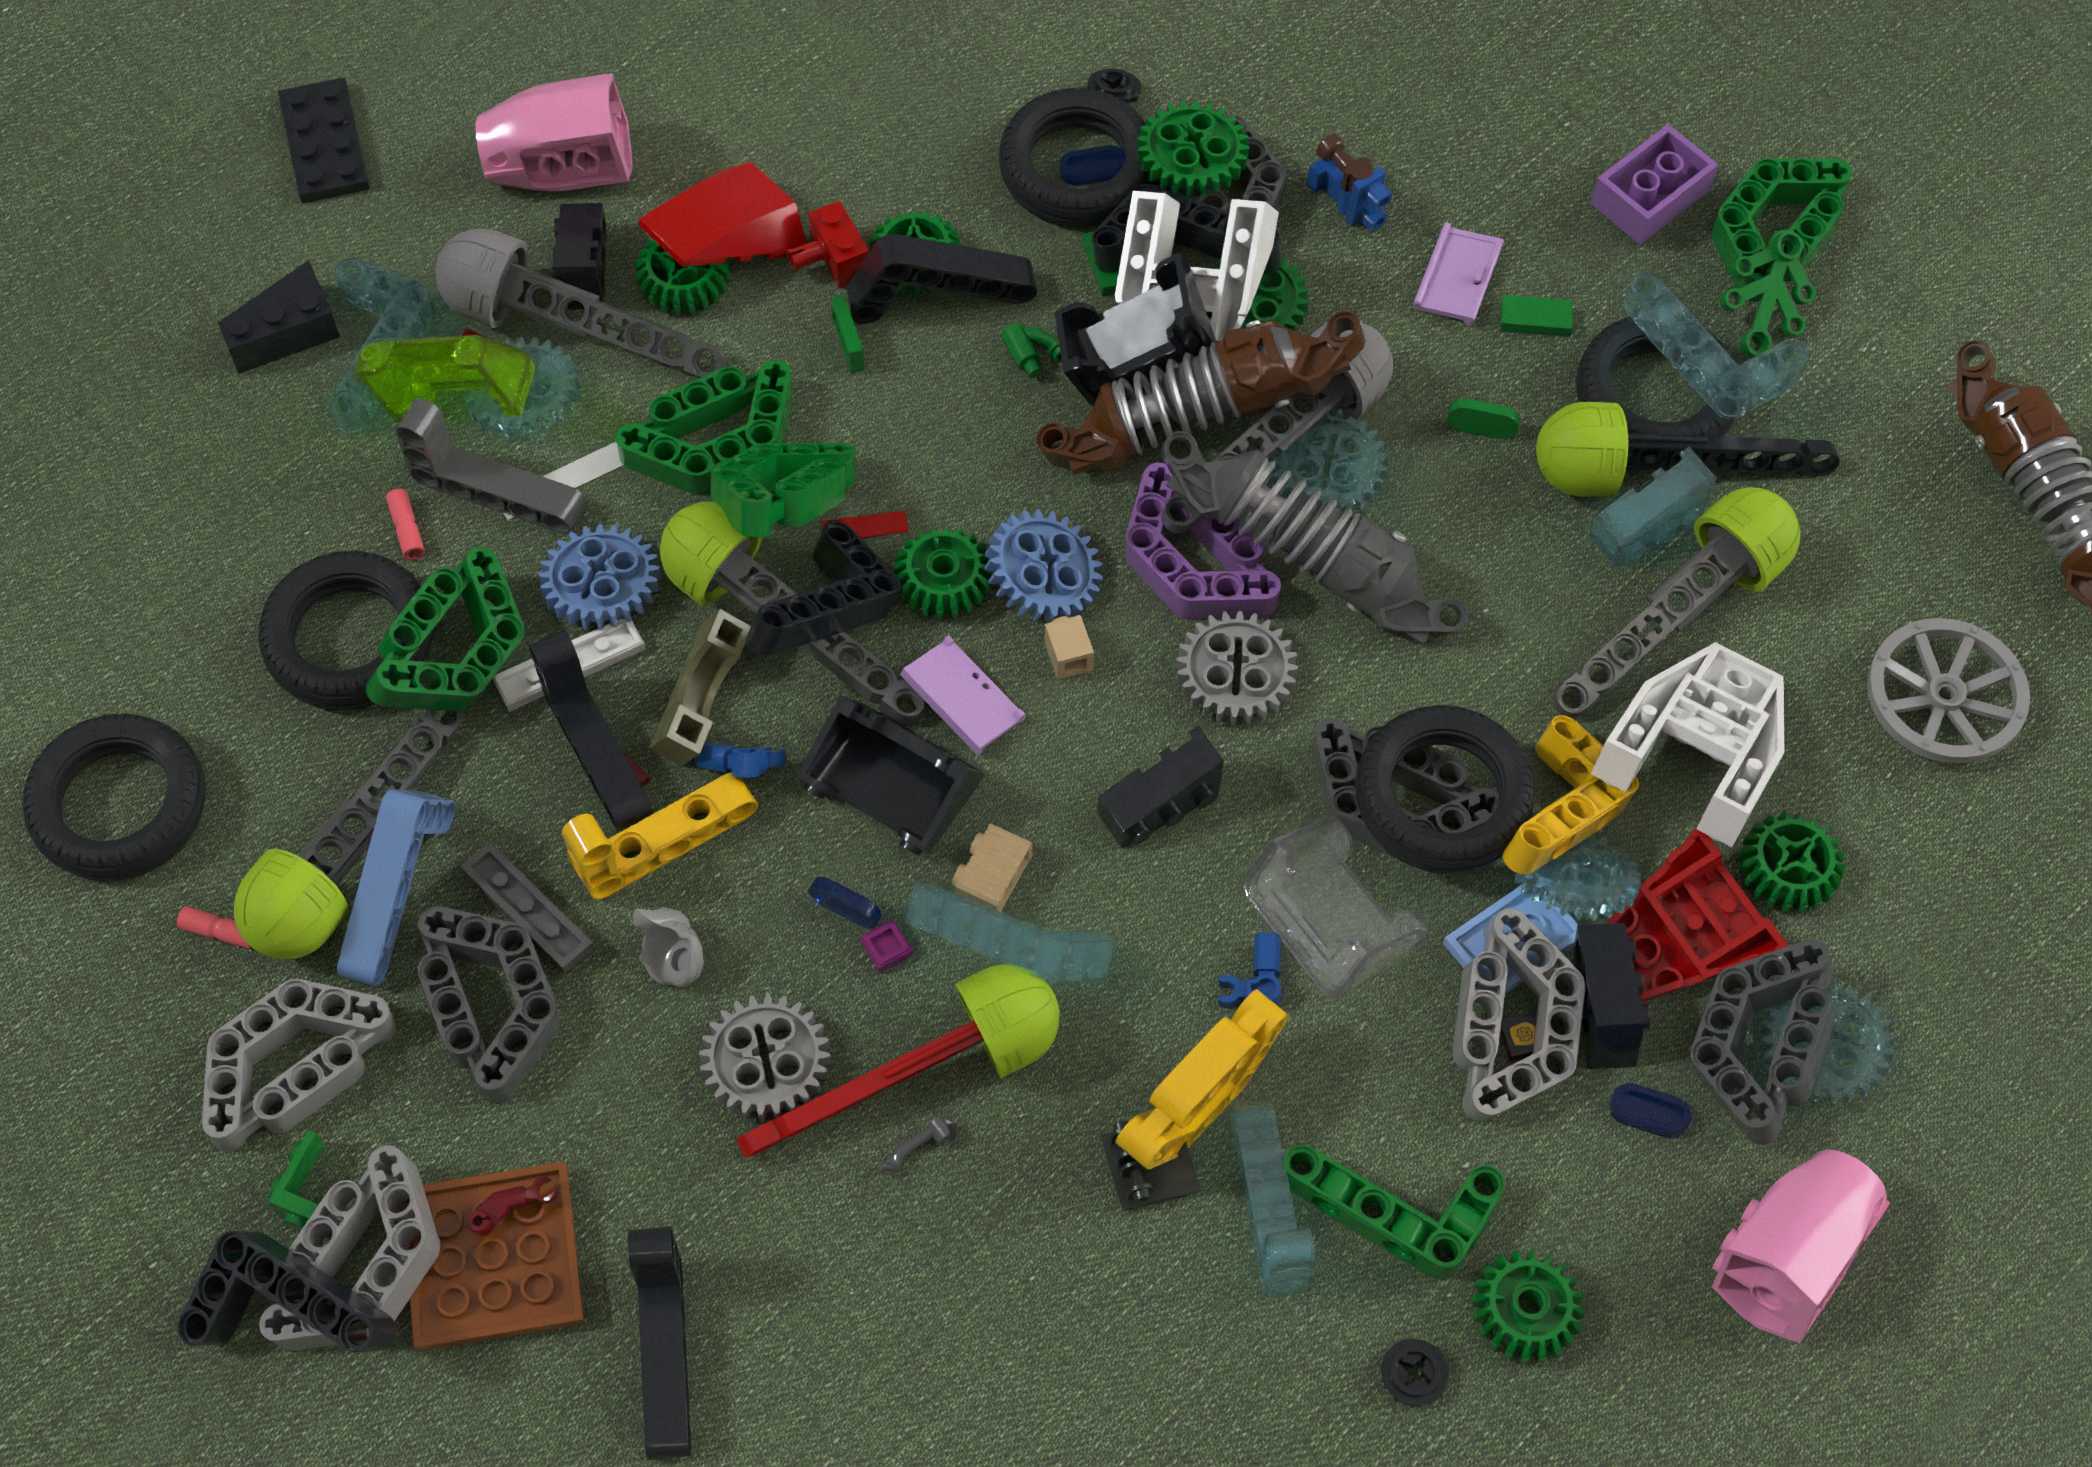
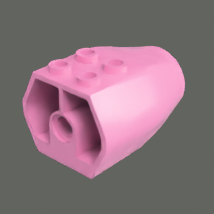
M612 73L536 85L517 93L481 113L476 118L478 153L484 172L483 175L490 184L536 191H567L629 182L632 172L629 125Z
M1836 1150L1816 1152L1809 1160L1777 1180L1760 1202L1754 1198L1752 1199L1741 1217L1743 1222L1737 1230L1731 1229L1720 1247L1722 1252L1712 1267L1713 1270L1718 1272L1712 1288L1741 1317L1758 1329L1801 1343L1841 1283L1863 1241H1866L1888 1208L1890 1202L1887 1201V1194L1882 1181L1867 1165L1849 1154Z

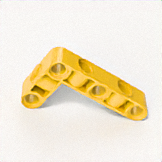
M1558 715L1551 720L1537 742L1535 750L1537 755L1557 774H1560L1575 789L1541 810L1536 816L1520 826L1503 852L1505 864L1518 874L1528 875L1599 831L1608 822L1620 815L1639 788L1637 777L1634 778L1627 791L1624 792L1591 775L1603 745L1578 722L1568 716Z
M731 772L715 779L607 839L593 815L588 813L571 819L563 827L562 836L567 848V855L593 899H603L746 820L757 810L758 803L741 777L733 776ZM699 813L708 814L702 820L692 819L693 816ZM630 851H640V854L636 857H624Z

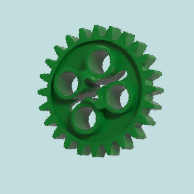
M1182 100L1178 109L1169 103L1167 104V113L1156 109L1155 118L1147 117L1146 126L1140 127V135L1137 139V160L1142 162L1143 172L1150 171V181L1161 179V189L1169 184L1173 185V194H1177L1181 188L1186 189L1187 197L1192 195L1193 190H1198L1203 197L1205 196L1206 188L1219 193V184L1229 188L1231 186V178L1239 180L1241 170L1246 169L1249 146H1247L1248 135L1243 134V124L1235 125V115L1225 118V108H1221L1217 112L1212 111V103H1209L1205 109L1200 108L1198 100H1195L1193 107H1188L1186 102Z
M1287 257L1281 259V266L1278 270L1262 275L1250 310L1241 328L1247 329L1246 324L1255 320H1260V323L1273 319L1297 332V324H1304V313L1308 312V288L1305 287V277L1298 276V266L1295 265L1288 268ZM1217 258V267L1220 269L1221 259ZM1275 286L1276 288L1268 289L1267 287ZM1271 316V318L1263 319L1260 317Z

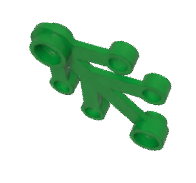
M1780 230L1771 236L1768 248L1751 256L1738 257L1731 262V274L1735 278L1743 279L1750 276L1756 267L1773 261L1767 276L1739 289L1731 288L1726 290L1720 296L1722 308L1726 311H1733L1740 308L1744 301L1762 294L1751 330L1743 334L1740 339V349L1748 358H1759L1771 350L1772 338L1766 330L1775 302H1777L1784 318L1781 323V330L1786 336H1797L1802 334L1806 328V322L1798 314L1793 301L1798 305H1804L1813 301L1816 297V289L1813 284L1809 283L1799 261L1803 251V241L1793 231ZM1781 243L1787 247L1786 254L1781 249ZM1740 262H1743L1746 266L1745 273L1739 269ZM1786 269L1795 285L1791 296L1783 280ZM1801 288L1805 289L1807 292L1806 299H1804L1800 294ZM1729 294H1732L1735 297V305H1732L1729 302ZM1791 320L1797 324L1796 331L1790 327ZM1750 339L1756 344L1755 351L1750 347Z

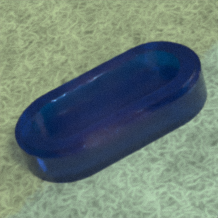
M1114 145L1069 152L1060 160V176L1064 182L1074 186L1108 181L1123 167L1126 160L1125 152Z
M816 877L808 889L809 895L817 903L864 928L874 929L882 917L880 908L874 902L829 878Z
M1626 1083L1620 1085L1615 1089L1609 1101L1610 1113L1616 1121L1663 1138L1672 1139L1681 1136L1691 1122V1111L1682 1099L1638 1084Z

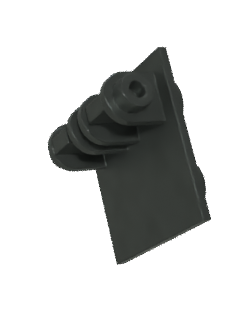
M1128 1121L1115 1123L1113 1125L1114 1132L1100 1135L1122 1211L1201 1192L1187 1142L1179 1150L1177 1158L1147 1170L1116 1144L1117 1136Z

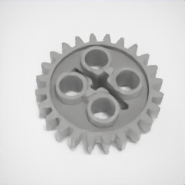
M1223 611L1222 621L1219 622L1210 615L1208 616L1207 627L1197 622L1195 624V634L1187 632L1185 634V644L1179 645L1178 656L1180 657L1176 659V669L1179 670L1177 671V683H1184L1181 694L1183 696L1192 695L1191 707L1202 703V715L1204 717L1211 711L1217 712L1216 722L1218 723L1223 719L1224 715L1230 716L1232 725L1236 724L1238 716H1243L1247 725H1250L1253 714H1256L1264 721L1266 720L1267 708L1277 713L1279 711V701L1287 703L1289 691H1294L1296 680L1294 678H1297L1298 666L1294 664H1296L1297 653L1289 652L1292 644L1291 639L1281 641L1282 628L1271 632V620L1269 619L1262 625L1257 624V614L1255 613L1249 621L1244 620L1242 611H1238L1236 619H1230L1228 613ZM1240 640L1242 646L1239 694L1235 696L1232 694L1235 641ZM1219 647L1223 648L1226 651L1219 653L1215 652L1212 649ZM1258 650L1261 651L1263 654L1254 655L1249 651ZM1219 680L1225 684L1214 685L1210 681ZM1258 683L1262 687L1252 688L1247 684Z
M766 994L764 1003L758 1004L752 995L749 998V1007L744 1008L741 1003L735 1001L736 1013L731 1015L729 1012L721 1010L723 1023L710 1022V1030L714 1036L705 1035L702 1037L703 1045L707 1049L699 1051L700 1061L706 1063L700 1067L702 1077L708 1078L705 1081L707 1091H716L714 1094L715 1102L720 1104L728 1100V1113L732 1114L741 1107L744 1120H747L751 1113L755 1111L758 1112L760 1122H764L767 1112L772 1111L774 1117L778 1118L781 1116V1109L787 1108L790 1112L796 1109L795 1103L797 1101L803 1104L810 1102L808 1091L820 1094L821 1086L816 1079H828L827 1069L823 1066L831 1064L830 1053L825 1052L830 1048L829 1040L826 1037H822L824 1035L822 1023L813 1025L815 1022L813 1011L802 1016V1003L798 1002L790 1009L788 1008L786 996H783L776 1005L772 1004L770 994ZM758 1026L763 1028L775 1081L773 1089H769L766 1083L755 1028ZM779 1030H785L790 1033L787 1038L782 1040H776L771 1037ZM740 1039H746L751 1042L743 1049L732 1047ZM787 1066L799 1069L792 1076H783L779 1073ZM748 1075H754L759 1078L752 1085L740 1083V1080Z

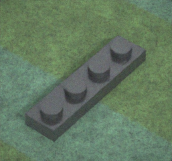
M490 841L460 866L462 873L511 922L518 923L528 930L532 942L564 974L595 949L593 942Z

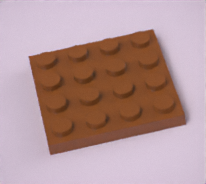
M566 1161L423 1185L440 1240V1251L438 1257L410 1297L413 1343L417 1353L585 1324L569 1172ZM540 1176H547L551 1179L550 1182L541 1186L539 1192L541 1197L549 1196L554 1190L558 1191L557 1199L550 1204L534 1200L529 1202L528 1206L511 1210L488 1235L478 1236L468 1228L467 1220L469 1215L476 1211L495 1192L524 1186V1188L531 1187L533 1182ZM410 1199L402 1202L403 1211L408 1207ZM421 1236L413 1239L409 1250H413L418 1246Z

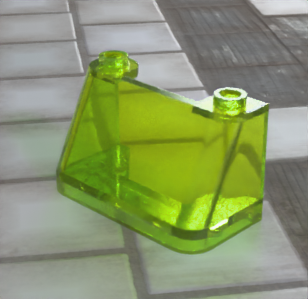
M467 335L373 342L362 349L353 372L395 422H400L410 404L416 398L425 399L433 403L436 391L488 388L489 397L494 403L499 402V409L505 417L521 416L535 372V364L522 349L482 336Z

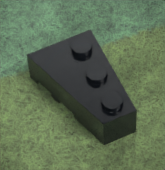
M603 203L561 204L559 218L554 219L556 243L553 246L552 269L554 275H552V278L600 296L599 301L604 303L607 222ZM573 300L569 303L567 310L585 308L582 303Z
M309 260L218 322L238 374L340 338L332 312Z
M1199 725L1189 731L1192 739L1172 752L1168 746L1158 753L1162 760L1143 773L1137 768L1099 795L1098 815L1121 848L1131 843L1137 845L1146 841L1153 831L1164 825L1170 827L1177 824L1184 818L1186 813L1197 807L1199 809L1208 807L1219 796L1224 760Z
M1625 923L1577 925L1573 952L1575 967L1580 971L1585 980L1584 1006L1587 1019H1582L1583 1033L1590 1032L1591 1037L1590 1051L1586 1057L1588 1069L1636 1067L1644 1029H1649L1650 1012L1648 1005H1642L1640 995L1643 993V979L1641 972L1634 970L1633 962L1636 961L1634 938H1628Z

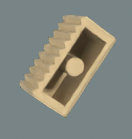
M990 824L985 834L979 832L976 835L970 848V854L973 855L967 866L960 864L954 874L952 885L955 886V900L958 903H963L965 906H970L986 916L997 919L1032 857V842Z

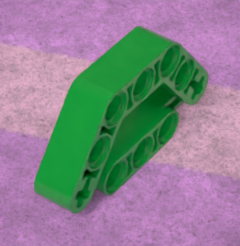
M1765 158L1753 165L1719 208L1711 232L1712 240L1736 288L1744 287L1769 274L1773 261L1756 267L1750 276L1743 279L1735 278L1731 274L1730 265L1738 257L1751 256L1767 248L1755 223L1770 204H1809L1789 229L1801 237L1803 251L1799 261L1803 270L1808 267L1834 233L1844 209V201L1842 199L1853 173L1851 166L1847 162L1835 158ZM1781 243V249L1786 254L1787 247ZM1740 262L1739 269L1745 273L1746 266L1743 262ZM1786 269L1783 280L1784 282H1791L1792 279ZM1759 294L1747 301L1759 302L1762 294Z
M770 360L764 363L759 371L745 377L741 369L728 366L656 397L649 405V420L640 424L628 423L618 429L615 437L621 463L632 471L694 495L710 493L711 469L729 459L727 457L735 456L753 445L760 444V442L783 443L793 398L791 369L783 361ZM752 401L746 425L699 446L679 440L684 436L742 411Z
M839 442L765 443L753 445L711 469V502H716L725 512L731 526L739 534L746 537L755 538L770 535L772 524L775 522L782 526H802L846 499V487L855 484L856 448L851 444Z
M475 547L467 553L455 570L445 567L436 569L409 601L379 642L378 651L383 662L366 684L367 696L373 703L383 707L465 711L470 708L522 640L525 632L500 562L493 551L486 547ZM436 587L442 589L446 594L439 592ZM461 594L478 637L477 642L461 663L409 661ZM485 599L492 602L494 606L489 605ZM416 613L422 614L426 620L419 618ZM498 633L503 634L507 640L501 638ZM395 638L402 640L406 646L400 645ZM478 658L484 660L488 666L482 664ZM420 681L427 683L432 690L423 687ZM457 684L466 687L468 692L461 690Z

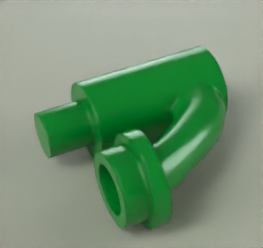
M1013 323L1001 332V338L1020 371H1026L1030 378H1036L1042 373V369L1039 366L1041 357L1032 342L1049 347V356L1058 363L1062 362L1059 339L1047 331L1035 327H1023L1021 323Z

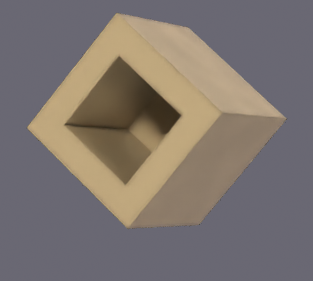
M1081 615L1074 617L1063 616L1054 619L1051 623L1045 624L1044 643L1057 680L1093 671L1094 651Z

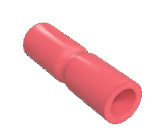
M394 489L387 493L386 500L393 523L396 526V534L403 557L409 561L420 559L425 555V549L418 526L415 523V516L408 493L404 489Z
M184 906L181 909L177 918L178 929L209 938L216 937L220 941L253 950L240 935L235 920L221 918L218 915Z

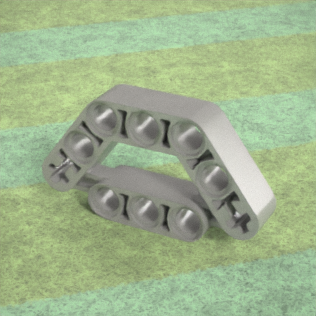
M1514 908L1501 910L1487 922L1483 933L1485 938L1484 950L1464 967L1462 973L1452 1052L1455 1063L1461 1069L1468 1071L1466 1092L1462 1098L1463 1110L1469 1118L1479 1122L1487 1121L1559 1084L1573 1074L1577 1064L1585 995L1584 977L1521 911ZM1505 924L1511 929L1507 935L1501 931ZM1522 939L1525 943L1517 949L1514 945ZM1527 951H1534L1541 959V967L1534 966L1529 962ZM1478 965H1485L1490 969L1492 973L1491 981H1486L1479 976ZM1508 965L1538 996L1534 1049L1530 1056L1493 1074L1494 1058L1496 1057L1499 1045ZM1556 979L1562 980L1567 984L1569 996H1564L1557 991L1555 986ZM1473 1003H1479L1485 1007L1487 1011L1486 1020L1479 1019L1474 1014ZM1551 1018L1559 1019L1563 1023L1564 1035L1557 1034L1552 1029ZM1468 1042H1475L1481 1047L1482 1059H1476L1470 1055L1467 1046ZM1547 1056L1557 1060L1560 1065L1559 1074H1554L1547 1068ZM1513 1074L1523 1077L1526 1082L1525 1092H1521L1513 1086ZM1497 1090L1500 1097L1482 1106L1479 1098L1485 1097Z
M291 979L282 983L216 1030L209 1038L207 1044L202 1127L215 1147L225 1152L235 1151L243 1146L248 1136L262 1126L275 1134L285 1133L358 1081L365 1071V1061L361 1054L375 1044L386 1042L395 1033L396 1022L386 1001L376 995L302 979ZM306 998V1001L300 1007L290 1008L295 1000ZM345 1007L339 1015L328 1016L332 1009ZM272 1022L268 1030L256 1032L260 1025ZM304 1029L336 1036L260 1089L251 1101L252 1070L255 1064ZM238 1046L234 1054L227 1057L223 1056V1053L228 1048ZM344 1055L352 1056L348 1063L340 1066L335 1065L340 1057ZM318 1080L313 1088L301 1090L307 1081ZM229 1084H236L233 1091L220 1095L223 1087ZM284 1104L279 1113L267 1115L272 1106Z
M385 1145L379 1147L371 1154L368 1161V1169L357 1184L350 1180H343L334 1184L329 1189L289 1250L334 1278L373 1220L378 1204L388 1237L354 1285L352 1291L389 1314L395 1321L438 1257L440 1240L417 1166L395 1146ZM393 1175L399 1182H396L390 1176ZM357 1197L355 1205L346 1211L348 1203ZM407 1199H410L408 1207L404 1211L398 1213L399 1206L402 1204V1202H404ZM333 1233L330 1242L322 1247L324 1238L328 1234ZM421 1236L418 1246L413 1250H409L413 1239ZM397 1272L394 1282L385 1287L388 1276ZM277 1303L267 1308L260 1318L259 1327L262 1335L286 1351L338 1345ZM367 1327V1337H368V1335H369V1328Z

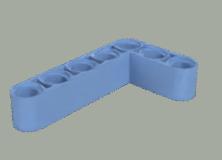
M390 789L384 795L337 965L338 976L375 987L380 986L389 967L424 834L447 833L455 814V802L453 800L417 790Z

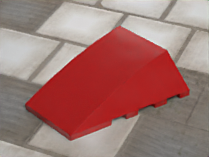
M752 162L717 170L644 215L638 221V225L682 267L721 264L728 257H735L739 262L751 261L753 255L766 254L769 259L782 258L783 253H787V250L807 244L796 202Z
M1697 826L1690 833L1687 840L1679 848L1676 847L1665 859L1666 862L1639 886V890L1627 903L1624 902L1604 923H1625L1628 938H1634L1636 945V961L1633 962L1634 970L1640 971L1643 979V993L1640 995L1641 1002L1717 977L1721 971L1728 967L1789 946L1770 919L1762 918L1724 866L1722 854L1707 834L1696 829Z

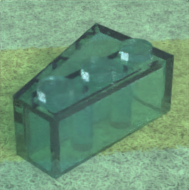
M1690 447L1680 453L1681 461L1666 473L1662 468L1652 474L1655 481L1643 490L1636 493L1632 488L1595 516L1589 536L1615 567L1627 560L1629 562L1637 560L1645 553L1647 548L1656 543L1658 545L1666 543L1678 530L1684 527L1687 529L1694 527L1695 521L1704 514V509L1717 478Z

